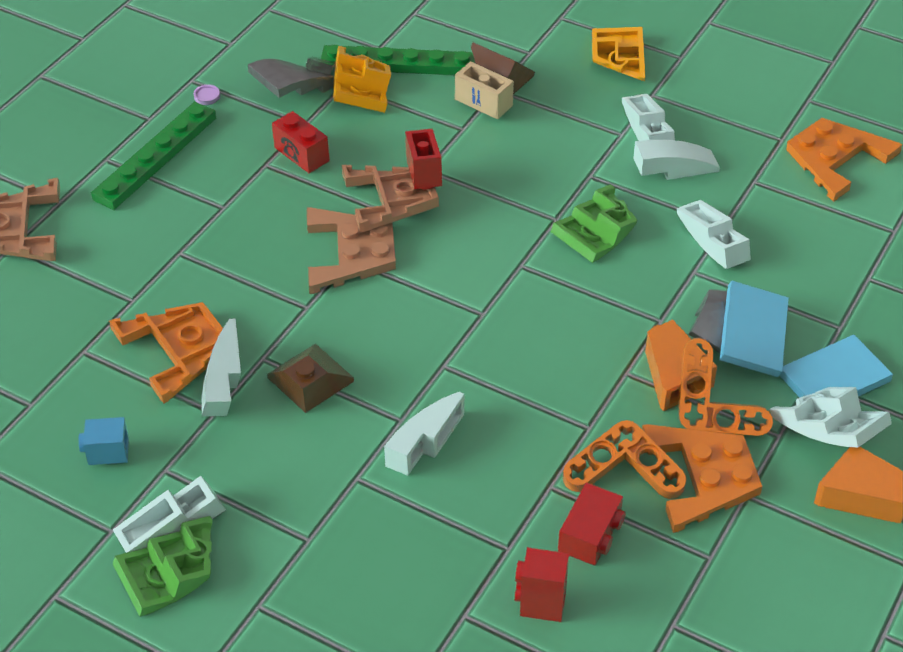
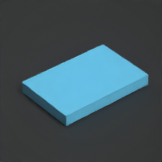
M731 281L727 289L720 361L779 377L783 369L789 297Z
M851 335L784 365L779 376L799 398L828 387H856L859 397L891 382L893 374L855 335Z

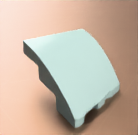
M828 387L813 394L797 398L796 406H775L770 409L771 416L788 428L809 438L844 447L858 448L892 424L889 412L861 411L856 387Z

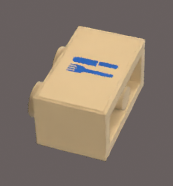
M470 61L455 74V100L498 120L513 106L514 81Z

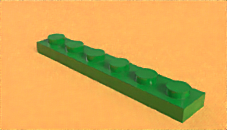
M324 45L321 56V69H335L339 45ZM343 46L346 48L347 54L352 56L363 54L373 60L390 65L391 72L455 75L470 61L475 63L473 53L466 51Z
M194 101L91 192L93 201L115 210L216 119V111Z

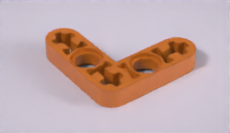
M698 337L689 340L683 350L678 413L681 424L686 429L753 436L768 433L772 428L773 419L770 412L764 407L710 402L713 348L703 338ZM698 343L701 344L704 350H707V355H703L700 358V366H707L706 372L698 369L687 371L688 364L695 366V357L689 354L690 349H695ZM693 375H699L705 380L704 389L699 393L690 392L687 388V380ZM685 396L693 399L704 398L703 404L697 402L696 409L698 413L702 414V418L696 419L695 424H690L689 418L684 417L685 413L691 411L692 405L691 401L685 402ZM723 409L731 410L734 413V422L728 427H722L716 421L717 414ZM739 410H745L743 416L753 418L756 412H761L760 414L762 418L766 419V423L760 424L759 429H755L753 423L743 422L744 428H738L741 420Z
M629 420L620 421L569 460L563 470L565 486L575 492H581L586 482L593 485L624 459L664 498L675 499L681 496L686 484V475L683 470L636 423ZM621 432L625 435L631 433L632 441L624 439L618 444L617 451L615 444L620 441ZM599 449H604L611 454V459L601 463L594 459L593 453ZM643 453H652L656 456L658 462L653 466H646L640 462L639 457ZM585 460H587L590 467L584 471L583 480L578 477L572 479V471L574 470L576 473L583 471L586 468ZM662 466H665L662 474L660 470ZM665 476L669 480L676 478V487L672 484L665 486Z

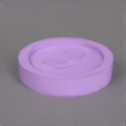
M214 85L199 86L193 93L194 100L202 105H211L220 99V91Z

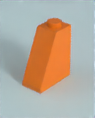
M673 319L662 325H656L647 332L645 349L659 406L663 411L679 404L683 350L685 344L691 340ZM696 344V348L689 351V354L695 357V366L688 364L687 371L698 369L706 372L707 366H700V358L706 354ZM714 362L712 365L711 388L714 387L717 365ZM693 375L687 380V388L690 392L699 393L704 389L705 380L703 377ZM685 396V401L690 399V397Z
M849 447L819 482L814 503L820 507L901 524L903 521V471L862 447Z

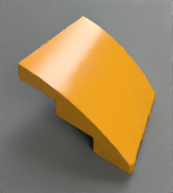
M643 27L592 29L593 62L645 81Z
M338 46L334 73V101L385 113L388 104L386 92L391 78L390 65L373 60L363 54L352 56L346 53L345 47Z

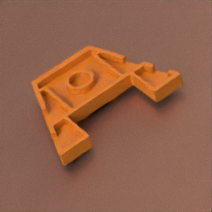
M820 118L787 141L786 150L804 170H809L815 176L814 182L819 187L824 186L828 191L827 196L832 201H836L850 190L851 181L834 170L862 150L886 164L901 153L902 144L825 118Z
M203 302L165 309V314L148 316L147 313L135 315L136 319L121 322L120 318L109 321L111 330L122 346L152 333L174 363V367L149 378L151 387L163 404L168 402L207 369L213 347L223 329Z
M649 424L642 425V430L665 453L682 452L697 496L666 501L665 509L673 533L685 529L686 524L695 520L699 523L708 519L710 513L721 508L727 510L761 494L762 484L743 435Z

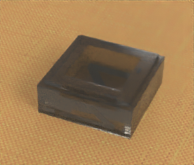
M311 56L307 59L306 68L330 75L335 71L336 63Z

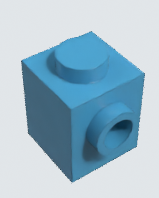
M125 418L85 420L84 433H79V450L81 453L85 452L88 465L128 463L129 434Z

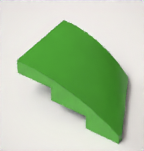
M610 184L595 190L592 200L575 206L571 216L554 222L550 232L593 263L614 249L634 228L638 220L628 210L624 200L617 199L615 187Z
M211 516L183 522L179 532L151 538L148 540L146 548L115 555L113 566L140 617L180 600L210 578Z

